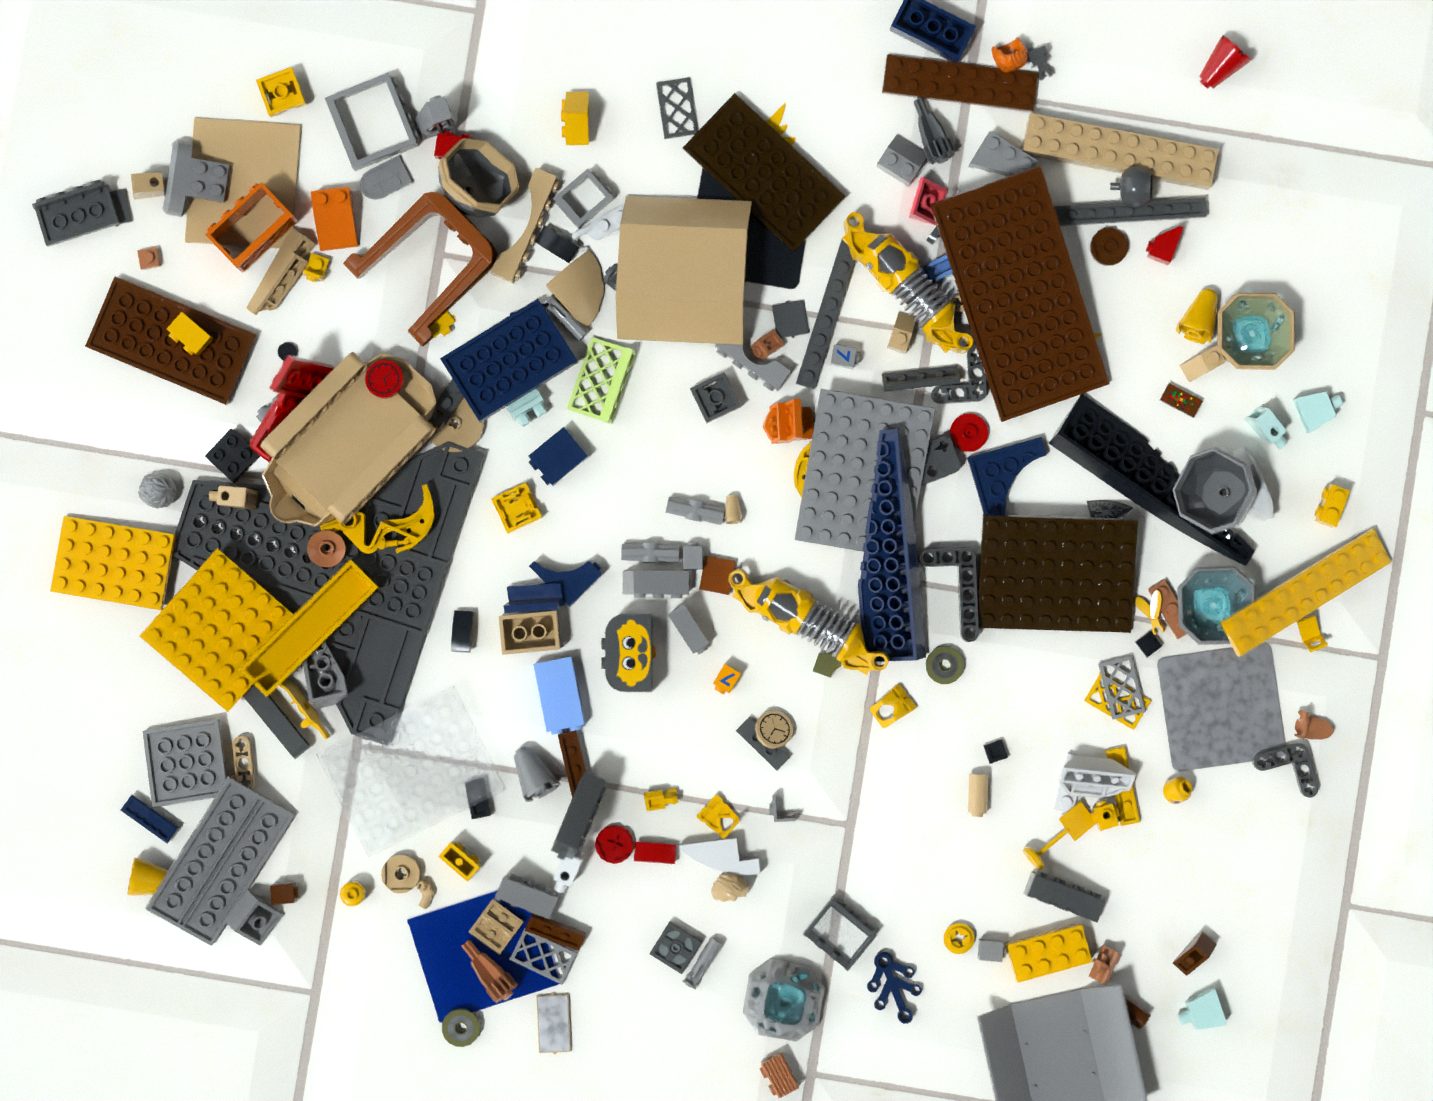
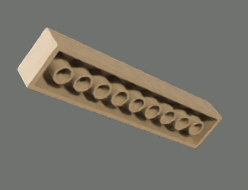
M1030 113L1028 116L1022 151L1033 157L1121 174L1127 168L1139 165L1146 167L1152 172L1153 180L1209 190L1212 187L1218 149L1034 113Z

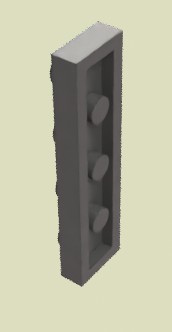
M958 365L882 373L884 392L958 384L960 383Z

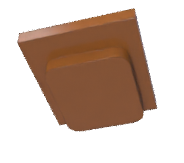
M705 555L699 590L729 595L731 588L729 575L734 570L735 561Z

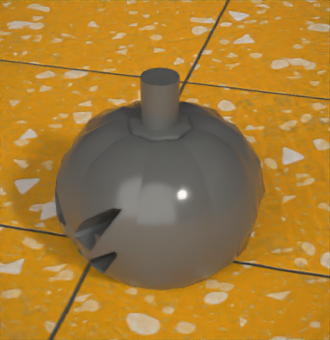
M1139 165L1131 166L1124 170L1120 183H1110V190H1120V197L1128 207H1144L1152 199V172L1146 167Z

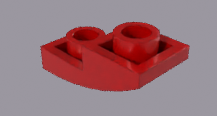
M635 842L634 861L675 864L676 845Z

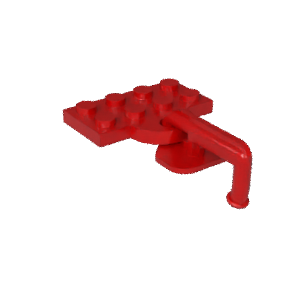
M288 355L269 387L273 392L279 393L277 400L273 402L250 440V448L263 459L270 462L272 457L261 448V443L335 367L330 364Z

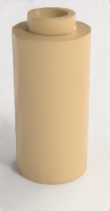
M969 774L968 813H972V817H983V813H987L988 774Z

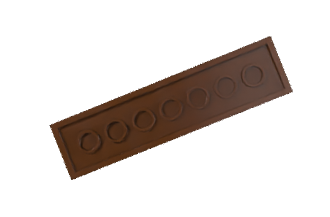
M887 54L882 93L1033 112L1038 73L1023 71L1004 72L1000 68Z

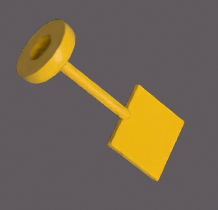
M1081 801L1058 819L1065 829L1037 853L1031 847H1025L1022 850L1026 858L1037 870L1040 871L1044 868V863L1040 856L1067 833L1076 841L1095 825L1092 822L1090 813Z

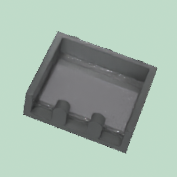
M831 897L802 934L826 952L834 961L843 966L846 971H849L877 935L874 933L876 929L868 922L863 924L859 920L861 916L855 911L851 910L849 912L844 908L846 904L838 897L835 900Z

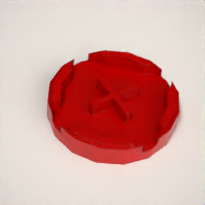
M617 825L607 826L601 830L595 842L596 852L599 857L612 864L625 861L632 853L634 845L629 831Z

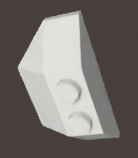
M1246 446L1235 450L1232 456L1250 466L1257 490L1256 498L1247 514L1263 522L1274 518L1275 513L1273 511L1272 499L1257 462Z
M1076 755L1063 766L1058 783L1068 795L1104 799L1117 795L1122 791H1129L1136 774L1113 759Z

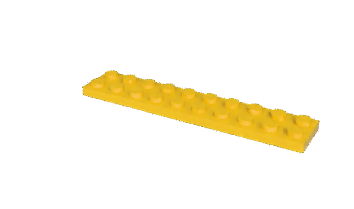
M1370 529L1220 623L1237 656H1242L1390 564L1391 561L1375 530Z

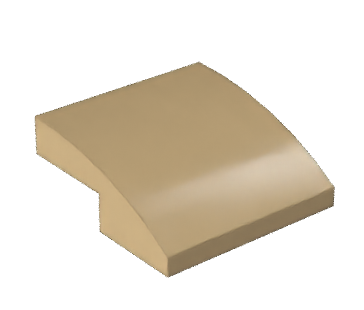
M492 899L469 930V933L500 955L523 921Z

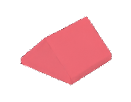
M921 177L908 218L937 226L930 204L945 199L948 189Z

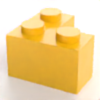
M566 92L565 99H562L561 122H565V126H562V138H565L566 145H589V92Z

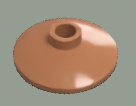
M331 530L316 532L307 543L309 558L313 563L321 567L335 566L345 555L346 546L343 538ZM324 544H329V545H330V548H329V549H325V548L323 547V545H324Z

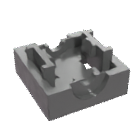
M725 372L690 388L706 424L741 408ZM715 382V384H713V385H711V386H709V387L703 389V387L708 386V385H710V384H712V383Z

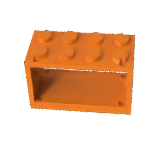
M262 182L252 186L249 189L250 193L245 198L243 196L235 202L236 206L231 211H225L221 215L222 219L217 224H211L207 229L208 232L205 234L242 273L298 222ZM268 194L274 200V204L285 213L234 259L230 255L231 252L227 248H223L217 240L259 200Z

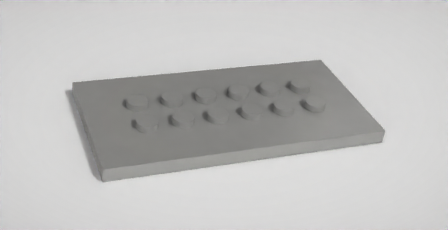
M228 776L145 906V909L212 946L226 924L225 918L250 887L295 815Z

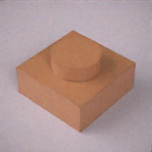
M157 247L137 250L141 270L161 267Z

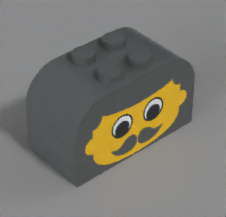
M622 614L612 618L606 626L605 638H601V649L605 650V657H601V668L605 669L607 682L613 689L620 692H653L652 614Z

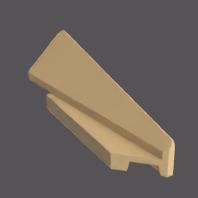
M291 228L247 305V309L251 313L258 315L260 311L266 309L271 311L278 307L309 263L303 258L315 246V243L296 229Z

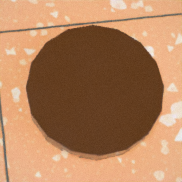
M1114 228L1099 230L1090 242V253L1093 259L1104 266H1114L1120 263L1128 251V241L1125 235Z

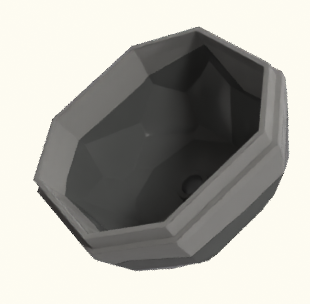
M1214 447L1190 455L1173 488V493L1181 517L1211 534H1215L1242 524L1256 498L1257 490L1250 466ZM1224 489L1227 491L1225 496L1222 495Z

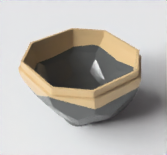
M460 139L439 161L438 175L443 195L465 215L479 218L495 216L519 191L515 165L487 141Z

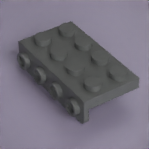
M101 180L92 181L86 187L76 186L67 193L65 191L55 193L54 197L48 199L47 197L39 198L36 200V203L32 204L47 247L120 224L109 185Z

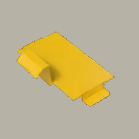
M447 311L430 327L433 330L432 337L435 338L440 333L446 336L451 332L449 326L455 322V315L451 316Z

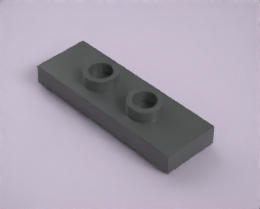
M748 717L736 732L778 771L790 756L781 748L770 749L763 746L756 737V723Z

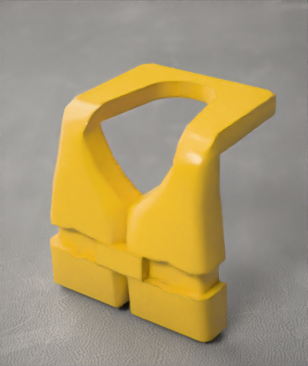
M900 684L895 685L880 701L869 708L882 728H887L916 709V705L910 697H906L907 693ZM883 705L894 707L892 718L885 720L880 718L878 710Z
M715 794L707 803L708 806H704L696 816L724 839L740 822V818L723 802V799L718 794ZM721 818L733 819V824L726 831H723L721 828Z

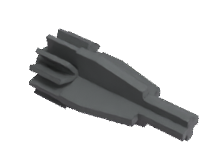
M924 98L914 100V105L919 115V131L928 163L934 164L937 162V164L948 161L952 157L951 155L955 154L950 138H947L943 126L934 113H929Z

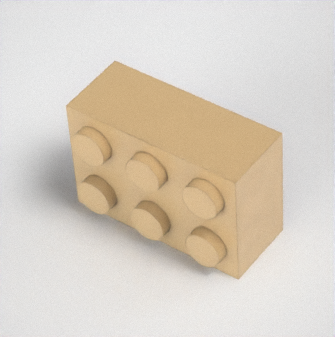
M557 611L498 616L502 655L561 649Z

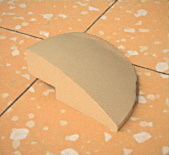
M588 249L546 284L548 290L585 329L591 325L597 316L604 293L600 266Z

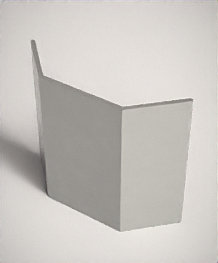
M1122 985L1077 989L1009 1004L977 1016L995 1101H1147Z

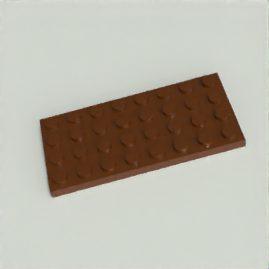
M114 276L85 347L228 405L257 335ZM181 312L186 314L214 338L199 356L195 353L190 355L183 349L185 345L181 341L176 343L168 336L170 332L167 328Z

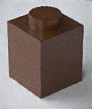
M296 882L270 885L271 905L295 903L297 898H300L299 886L296 887Z

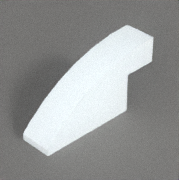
M736 837L679 844V849L683 853L709 868L731 874H761L759 858L739 860Z

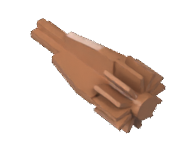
M471 940L466 941L461 947L473 960L471 965L480 982L487 989L488 995L495 1003L502 999L507 1000L514 994L512 990L518 985L517 982L486 953H480Z

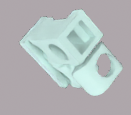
M537 388L505 407L513 420H517L522 427L531 422L527 415L531 410L534 411L537 417H541L546 413L543 404L544 400Z

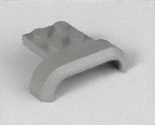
M177 139L172 142L166 194L162 206L165 214L181 217L185 196L223 203L229 165L191 158L192 141Z

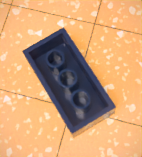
M904 0L889 31L958 64L976 26L925 0Z

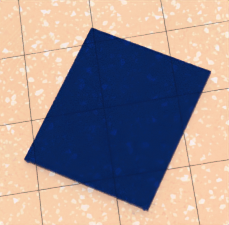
M497 891L407 920L439 1023H442L445 1016L451 1010L457 1008H466L471 1012H476L559 985V983L509 960L524 928H526L532 914L531 912L518 906H512L501 899L500 901L495 900L523 921L500 955L469 933V930L488 904L495 898ZM526 934L524 937L525 945L535 943L536 939ZM471 940L480 953H486L517 982L518 985L512 990L514 994L507 1000L502 999L495 1003L488 995L487 989L480 982L471 965L473 960L461 947L466 941ZM545 942L541 943L543 953H550L548 944ZM538 945L527 948L530 959L541 956ZM524 950L517 952L516 959L523 962L527 961ZM552 955L545 957L549 968L555 966ZM543 959L532 962L533 967L539 970L546 969ZM556 969L551 970V975L559 979Z

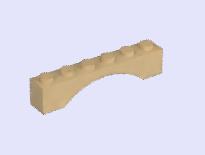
M535 168L528 184L532 202L528 225L518 241L497 256L491 270L493 276L512 284L514 280L518 281L522 272L520 266L522 262L525 263L529 256V252H527L529 245L533 246L537 235H535L537 227L541 228L544 217L542 215L544 210L548 211L552 200H550L552 192L556 193L559 182H557V176Z

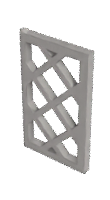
M1132 655L1099 663L1098 666L1112 720L1145 713L1146 709ZM1129 660L1131 667L1129 673L1119 668L1122 662ZM1110 665L1115 668L1110 678L1105 676L1104 666ZM1117 670L1127 675L1122 686L1112 680ZM1129 678L1134 680L1136 687L1134 693L1125 688ZM1110 682L1120 688L1115 697L1110 695L1108 688ZM1122 690L1132 695L1127 705L1117 700ZM1135 697L1139 699L1141 709L1134 710L1129 707ZM1115 702L1125 707L1121 714L1115 715L1113 707Z
M524 928L509 960L563 985L577 953L551 940L529 933ZM528 934L534 937L536 942L526 946L524 942L525 935ZM545 942L553 946L555 951L544 954L541 943ZM538 945L541 956L530 959L527 948ZM524 950L527 961L523 962L516 959L517 952ZM564 951L570 954L569 961L562 963L559 952ZM556 954L559 965L549 968L545 957ZM543 959L546 969L539 970L533 967L532 962ZM561 967L563 974L558 979L552 976L550 971Z

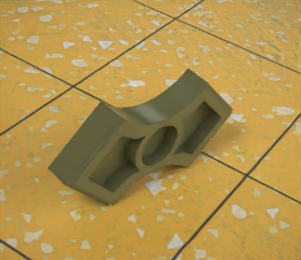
M819 653L812 672L831 678L833 672L843 665L832 656V653Z

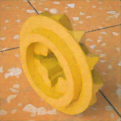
M963 923L952 924L944 933V944L952 953H966L974 944V933L969 926ZM956 931L960 936L967 935L962 939V946L957 941L951 942V940L956 938Z

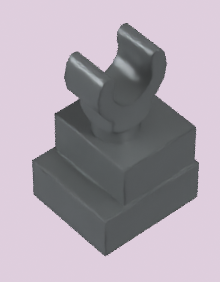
M1046 46L1028 52L1027 61L1031 69L1038 66V78L1040 81L1043 80L1042 72H1047L1049 77L1052 76L1051 70L1045 65V55L1048 53Z

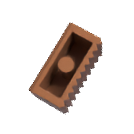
M782 1052L761 1062L762 1067L759 1069L764 1079L768 1077L771 1083L768 1087L773 1096L777 1095L780 1099L799 1089V1084Z

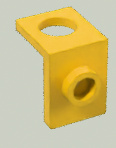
M1314 614L1297 621L1302 643L1310 652L1328 646V643L1320 634ZM1313 642H1321L1319 645L1311 646Z

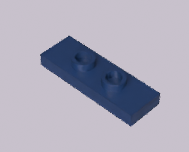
M133 794L120 810L166 844L170 842L179 829L178 826Z

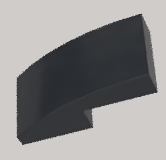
M545 225L535 240L537 244L567 263H570L579 248Z
M454 610L451 652H471L473 611Z

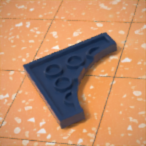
M1042 437L967 458L983 514L1006 515V497L1018 473L1032 461L1047 455Z

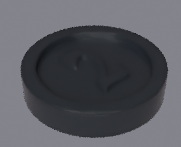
M286 342L279 346L278 356L283 361L288 355L297 356V349L292 343Z

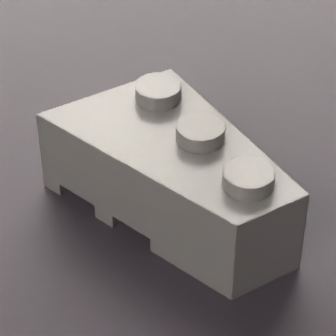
M437 95L430 98V101L425 103L414 119L421 141L437 136V133L442 134L443 131L457 129L445 96Z
M989 131L968 167L1008 177L1035 167L1038 160Z
M623 571L622 594H632L634 598H646V595H653V598H664V595H671V598H682V595L689 594V571Z
M512 873L502 878L494 898L495 900L500 901L501 899L512 906H518L547 919L551 918L559 898L556 895V891L549 888L545 890L538 888L539 884L529 880L527 883L520 881L521 877Z

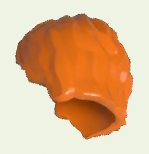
M1019 37L997 48L993 46L991 48L992 57L996 65L1004 72L1016 71L1027 62L1028 51Z

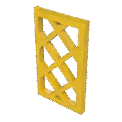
M1099 672V676L1084 701L1111 717L1110 711L1106 709L1108 702L1104 701L1102 691H1105V689H1101L1100 681L1102 678ZM1114 678L1112 679L1113 681L1122 686L1121 682L1115 680ZM1112 684V686H1109L1108 688L1113 689L1114 696H1116L1117 686ZM1125 685L1126 689L1130 690L1133 693L1135 692L1134 690ZM1099 692L1102 703L1096 704L1089 700L1093 693ZM1129 694L1128 697H1124V698H1120V699L1117 698V700H1119V701L1128 700V699H1130V698L1132 697V695ZM1142 696L1143 701H1145V709H1147L1148 705L1151 703V700ZM1133 700L1132 703H1131L1132 709L1138 710V709L1135 708V704H1134V700ZM1116 703L1119 714H1121V706L1120 704ZM1144 713L1134 714L1135 720L1132 725L1126 722L1123 717L1115 720L1134 730Z

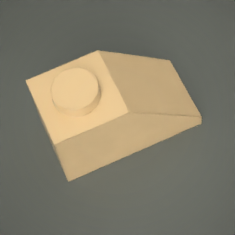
M898 312L887 346L888 349L903 354L906 353L916 322L914 321V316Z
M1216 345L1180 365V368L1188 382H1191L1219 367L1226 361L1217 350Z

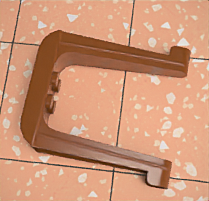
M435 192L424 193L363 256L352 253L343 263L357 279H360L429 218L440 215L446 219L443 223L451 231L459 233L457 237L467 246H471L473 254L466 267L408 329V333L422 347L433 339V330L430 327L493 268L497 258L496 248L490 240L446 197Z

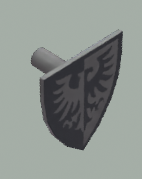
M1087 501L1090 517L1122 518L1134 510L1133 507L1116 501Z

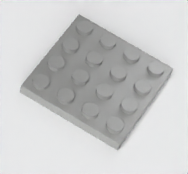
M220 719L142 731L152 807L215 798L227 779Z

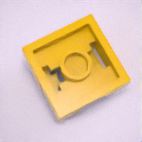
M292 67L256 80L270 118L280 115L288 109L306 105Z
M523 483L491 498L507 534L543 518L527 483ZM517 498L518 501H513L512 503H510L511 500ZM526 518H529V519L526 520V521H523V522H521V523H519V524H516V523H518V522H520V521H522V520H524V519H526Z

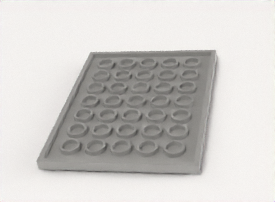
M820 389L794 540L864 552L863 545L866 541L865 531L869 503L872 499L871 488L875 478L874 467L877 464L878 456L876 453L880 430L899 429L915 522L935 408Z

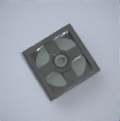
M669 921L649 954L680 974H683L702 941Z

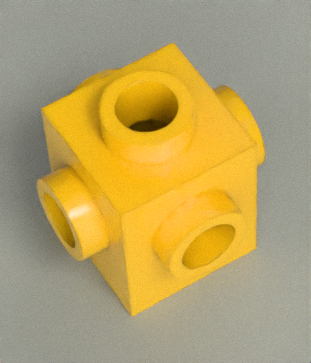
M1107 800L1095 803L1096 807L1092 808L1093 813H1090L1093 824H1097L1098 830L1103 831L1119 826L1117 817L1120 815L1116 805L1113 806V803H1107ZM1107 812V816L1103 818V813Z

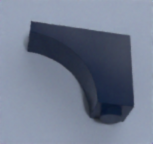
M535 561L529 565L545 583L560 582L562 584L564 602L569 607L603 575L600 572L602 568L595 561L593 563L588 561L581 567L567 572L548 570Z

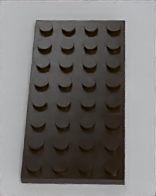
M736 93L721 106L682 148L737 201H752L750 213L793 253L846 198L838 188Z

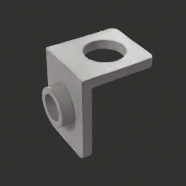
M772 795L773 803L769 804L770 815H774V822L796 821V817L777 818L776 796Z

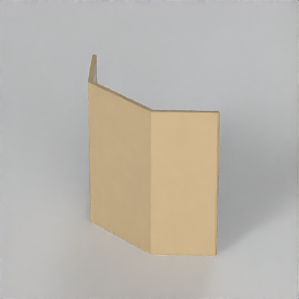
M626 196L620 222L616 282L617 339L743 345L746 246L752 201Z

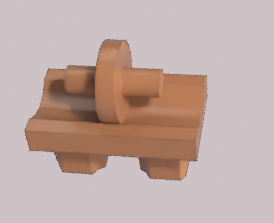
M1103 945L1097 959L1094 958L1092 961L1094 965L1088 977L1106 985L1107 982H1110L1115 965L1119 963L1121 953Z

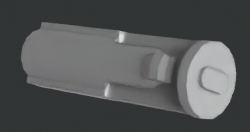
M553 294L544 301L542 306L547 308L546 310L551 312L578 342L588 333L572 314L568 313L558 300H555Z
M713 938L709 939L697 958L695 965L686 975L687 977L683 979L682 982L685 985L696 990L697 983H700L701 977L714 960L722 944Z

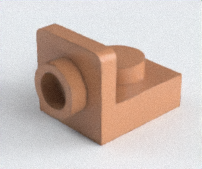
M773 329L759 338L751 348L754 355L762 362L785 344Z

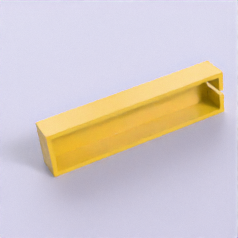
M348 560L238 669L251 682L255 680L253 684L268 697L378 586L352 560Z

